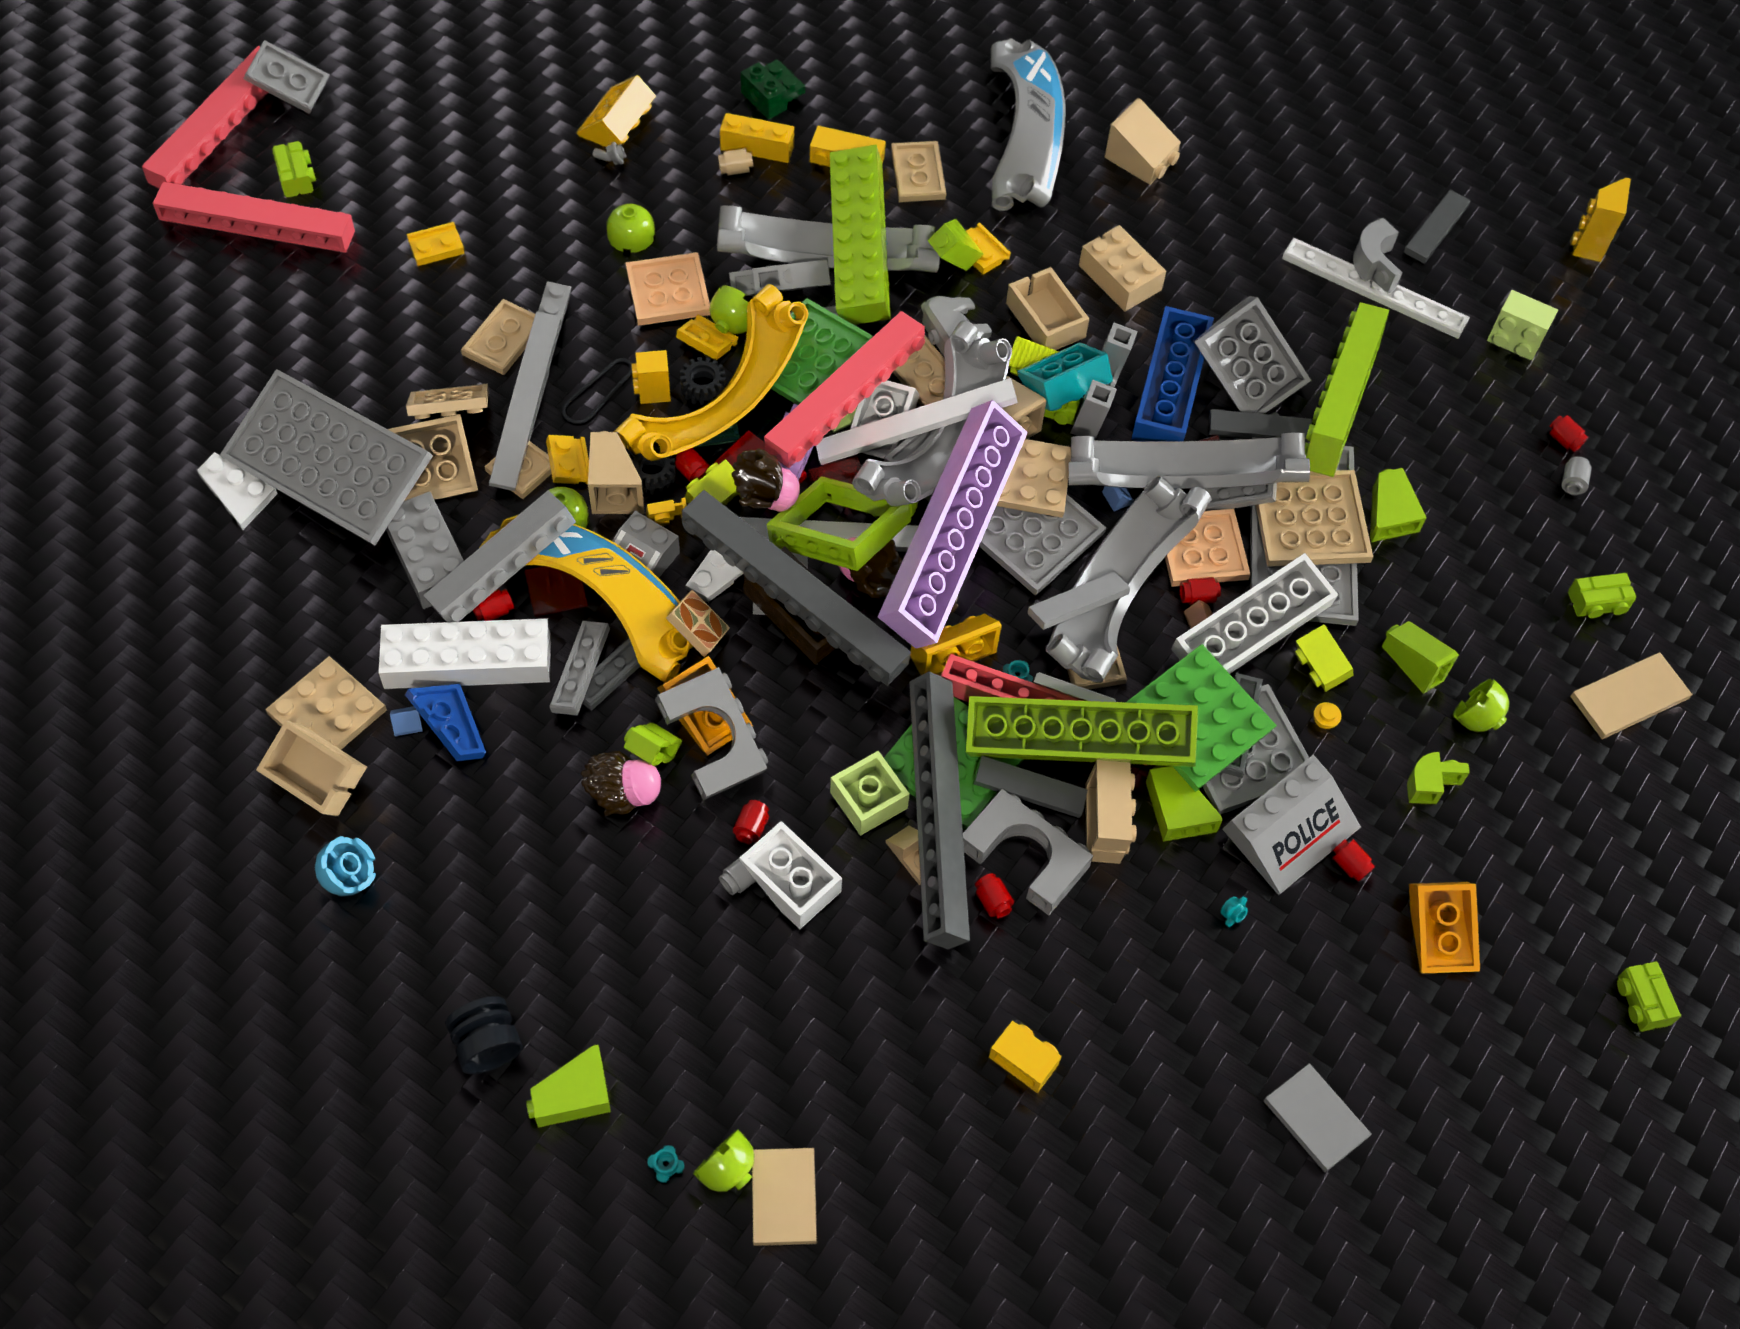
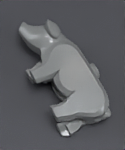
M936 296L928 299L927 302L921 305V310L923 311L922 322L928 332L929 341L932 345H937L943 356L945 343L958 323L961 321L970 322L963 315L968 313V310L975 309V305L970 298ZM974 324L978 330V336L975 340L991 337L992 332L988 324Z

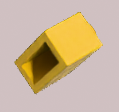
M666 350L637 352L636 363H631L634 394L640 395V404L671 402Z
M1012 1020L991 1047L989 1058L1038 1093L1058 1067L1061 1055L1058 1054V1050L1052 1044L1041 1042L1037 1039L1030 1028L1024 1024L1018 1025Z

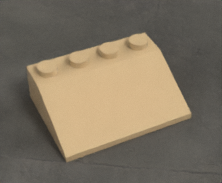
M460 414L388 429L433 455L404 501L427 492H431L434 500L478 491Z

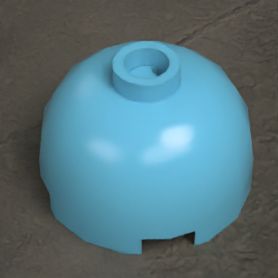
M340 836L326 844L317 855L315 863L316 878L320 885L332 894L339 896L356 894L370 886L374 880L376 873L373 874L374 867L372 861L375 860V856L369 846L361 839H350Z

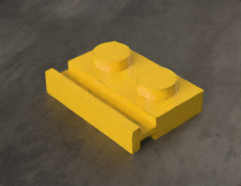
M454 222L407 234L417 266L465 254Z
M978 223L974 229L970 228L966 231L983 252V255L973 264L983 275L1000 265L1003 260L1010 259L1011 252L981 223Z
M699 314L696 315V319H691L677 329L676 338L715 360H718L730 351L731 346H736L738 342L736 335L730 332L726 334L716 329L715 323Z
M548 435L546 445L553 483L579 484V482H586L588 484L589 458L585 437L574 439L573 436Z
M681 498L680 503L668 500L647 504L646 517L661 526L670 524L669 520H674L675 515L681 514L682 518V510L687 506L686 499Z

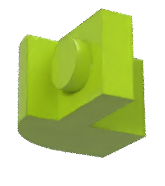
M1432 752L1423 756L1417 762L1408 778L1409 803L1437 804L1444 793L1443 785L1463 784L1469 775L1468 763H1458L1455 760L1441 762L1439 752Z

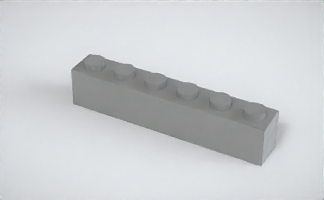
M547 490L423 596L446 622H459L561 534L567 531L576 521L566 506Z

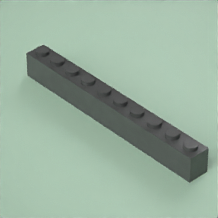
M703 490L682 510V525L688 533L695 534L701 538L707 548L712 551L716 550L730 566H736L750 582L758 583L764 588L769 597L778 599L784 604L788 612L802 618L812 631H818L826 637L831 646L840 648L847 654L850 661L864 667L874 680L881 681L888 686L909 664L911 651L708 492Z
M929 671L910 681L923 931L925 942L951 949L970 941L953 682Z

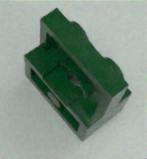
M778 59L765 66L758 62L741 72V93L768 119L787 110L788 102L805 93V85Z

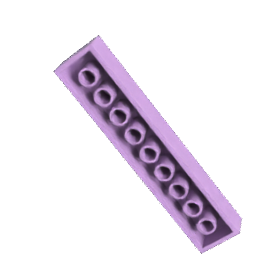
M993 400L971 408L878 615L880 620L916 649L938 642L1028 433Z

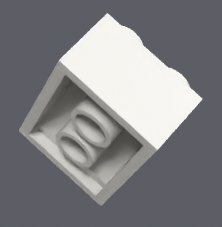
M888 380L881 382L870 397L864 398L858 404L850 429L915 409L920 394L916 388ZM903 440L862 453L884 459Z
M782 821L739 858L740 862L778 909L799 929L806 925L841 893L842 877Z

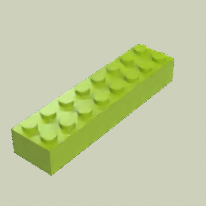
M877 144L830 152L837 314L853 325L891 319L883 168Z
M1360 302L1357 312H1351L1348 326L1351 327L1346 326L1342 339L1344 342H1340L1336 355L1338 359L1334 358L1330 371L1332 375L1329 374L1324 388L1326 391H1322L1318 404L1320 408L1316 407L1312 422L1315 425L1310 424L1306 436L1310 443H1305V455L1310 460V471L1330 477L1335 475L1380 347L1389 309Z
M969 696L966 753L971 757L985 756L992 758L1078 762L1106 760L1129 762L1130 764L1196 767L1198 705Z

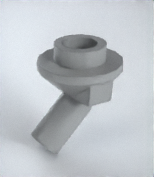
M612 142L611 145L607 146V151L598 148L593 151V157L604 161H613L615 165L624 164V158H626L624 148L621 144L617 145L616 142Z

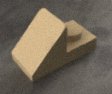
M907 826L887 839L886 844L918 885H921L918 830Z

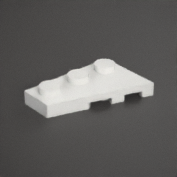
M215 452L197 470L199 476L223 503L229 514L235 518L242 530L277 495L274 487L222 458Z
M710 550L685 586L688 591L693 589L700 598L710 602L734 584V580L741 576L743 572L736 566H730L716 550Z

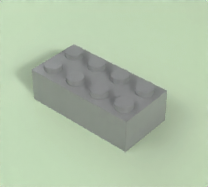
M427 492L404 501L386 528L423 609L431 606L423 595L464 561L431 492Z

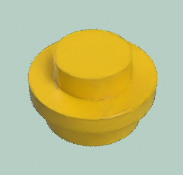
M1323 702L1316 706L1313 717L1319 727L1330 729L1339 724L1341 711L1336 705Z

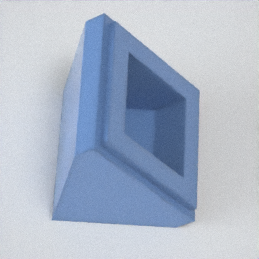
M1105 486L1102 491L1113 511L1130 506L1134 502L1127 488Z
M414 706L391 710L390 717L395 736L423 732L421 715Z

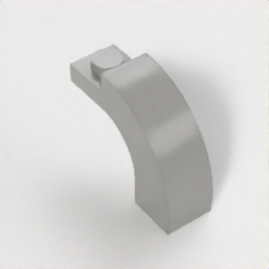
M1382 218L1370 223L1363 230L1353 255V262L1357 273L1364 281L1373 279L1388 294L1395 291L1402 272L1385 257L1384 253L1392 250L1399 232Z

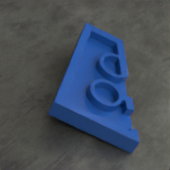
M460 684L410 688L407 690L405 696L456 761L484 757L486 750Z

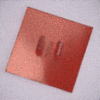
M548 566L525 570L534 617L588 606L583 583L580 579Z

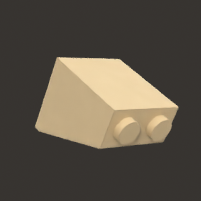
M1137 98L1111 124L1105 158L1151 185L1157 178L1160 179L1164 175L1170 164L1174 165L1180 156L1178 152L1180 141L1141 99Z
M1011 379L1018 403L1002 409L1028 432L1025 438L1028 439L1042 429L1047 400Z
M608 431L591 432L588 489L592 514H633L635 510L644 514L642 480L618 433Z

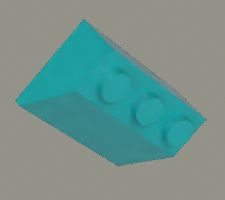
M1081 342L1017 371L1025 387L1047 400L1045 409L1049 411L1059 410L1062 408V405L1070 401L1082 399L1083 395L1087 394L1092 380L1103 384L1113 382L1108 354Z

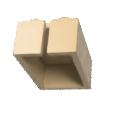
M1120 225L1103 234L1102 239L1098 237L1082 246L1079 266L1125 312L1162 290L1166 270Z
M1051 267L1033 274L1031 285L1029 277L1009 284L1006 304L1034 343L1058 350L1086 338L1089 318Z
M285 721L256 770L320 813L338 816L351 795L347 791L348 788L355 789L367 766L302 724Z
M1096 760L1085 784V789L1088 790L1085 800L1086 847L1089 849V853L1093 855L1091 862L1120 864L1124 855L1129 853L1131 842L1136 840V825H1132L1136 801L1131 799V791L1134 790L1135 774L1131 773L1129 762Z

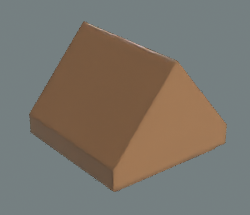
M1198 600L1184 611V616L1190 629L1213 614L1209 605L1201 600Z

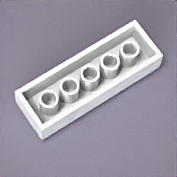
M1304 553L1176 638L1171 649L1178 659L1182 660L1203 644L1230 674L1330 607L1338 594Z
M548 618L381 625L379 676L384 689L452 684L470 686L550 682L551 634Z

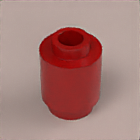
M1568 415L1564 418L1561 416L1557 417L1549 426L1552 429L1549 434L1567 450L1570 448L1573 452L1577 451L1589 438L1585 435L1586 431Z
M690 448L678 453L676 456L675 467L689 482L695 478L700 480L707 475L705 472L710 465L695 449Z
M1214 577L1192 578L1180 583L1182 603L1193 605L1198 600L1206 604L1216 603L1217 597L1221 595L1220 583L1216 582Z
M497 589L474 608L473 613L477 620L492 621L509 614V610L514 609V605L506 589L501 591Z
M749 800L743 806L733 828L737 840L745 844L759 841L769 819V808L764 803L757 800Z
M1344 839L1333 849L1336 853L1333 857L1336 863L1350 878L1354 877L1358 882L1375 868V865L1371 862L1372 858L1354 839L1350 842Z
M990 873L975 883L976 894L990 917L997 916V918H1002L1012 911L1011 907L1014 904V900L1001 878L996 877L994 873Z

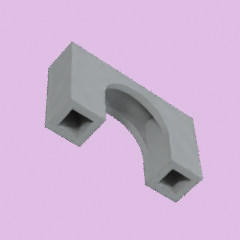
M1115 322L1113 323L1101 350L1108 354L1113 382L1103 384L1092 380L1087 394L1083 397L1070 432L1071 434L1094 437V440L1096 439L1111 407L1117 390L1114 387L1138 331Z
M719 667L660 693L655 699L667 725L692 713L709 711L722 717L731 730L732 744L728 754L720 760L694 771L691 775L703 800L763 773L767 769L766 764L768 763L763 749H758L754 741L756 734L750 723L746 724L743 719L742 713H744L741 702L738 698L734 699L730 692L732 685L726 673L722 674Z
M1001 789L964 831V853L981 865L997 845L1006 838L1026 836L1036 840L1045 849L1049 864L1030 885L1026 899L1047 915H1050L1089 869L1093 855L1089 853L1090 851L1085 845L1076 843L1067 837L1063 829L1048 823L1041 813L1031 810L1022 804L1020 798L1015 794H1009Z

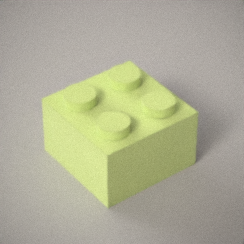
M1512 290L1500 311L1487 341L1529 360H1533L1558 309Z
M879 751L832 776L830 782V793L860 836L908 809L910 794Z

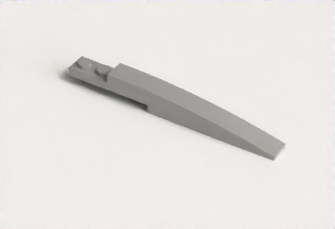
M548 281L546 283L519 369L489 486L511 491L516 490L549 376L551 360L571 295V286Z

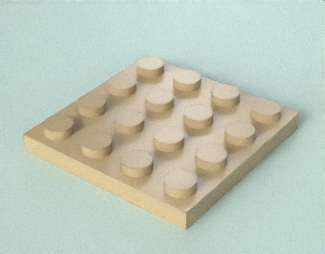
M1336 470L1334 477L1310 471L1309 482L1277 483L1276 502L1256 505L1267 567L1286 566L1304 553L1314 565L1371 563L1373 559L1355 470Z

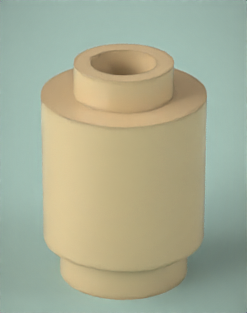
M746 148L723 152L724 154L718 155L721 174L727 173V176L747 173L750 172L749 167H753L751 152L747 153Z

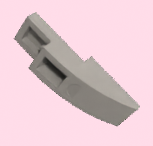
M828 260L767 266L729 273L731 287L740 290L746 294L745 296L756 295L767 284H771L783 292L831 285Z

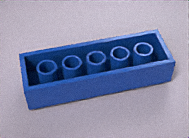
M1165 306L1131 440L1141 442L1184 441L1204 357L1194 341L1212 326L1214 317Z

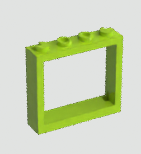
M821 476L799 495L791 508L778 513L766 525L769 541L779 549L785 546L792 553L858 571L911 522L909 504L891 506L885 499L873 501L866 495L858 492L853 484ZM825 502L880 516L854 541L799 526Z

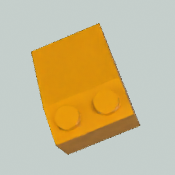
M707 656L659 686L658 690L660 693H663L716 669V666L711 658ZM698 711L679 719L706 756L732 740L731 730L726 721L713 712ZM745 712L742 713L745 723H750L753 726Z
M1469 882L1409 884L1410 913L1420 973L1480 971L1476 884Z

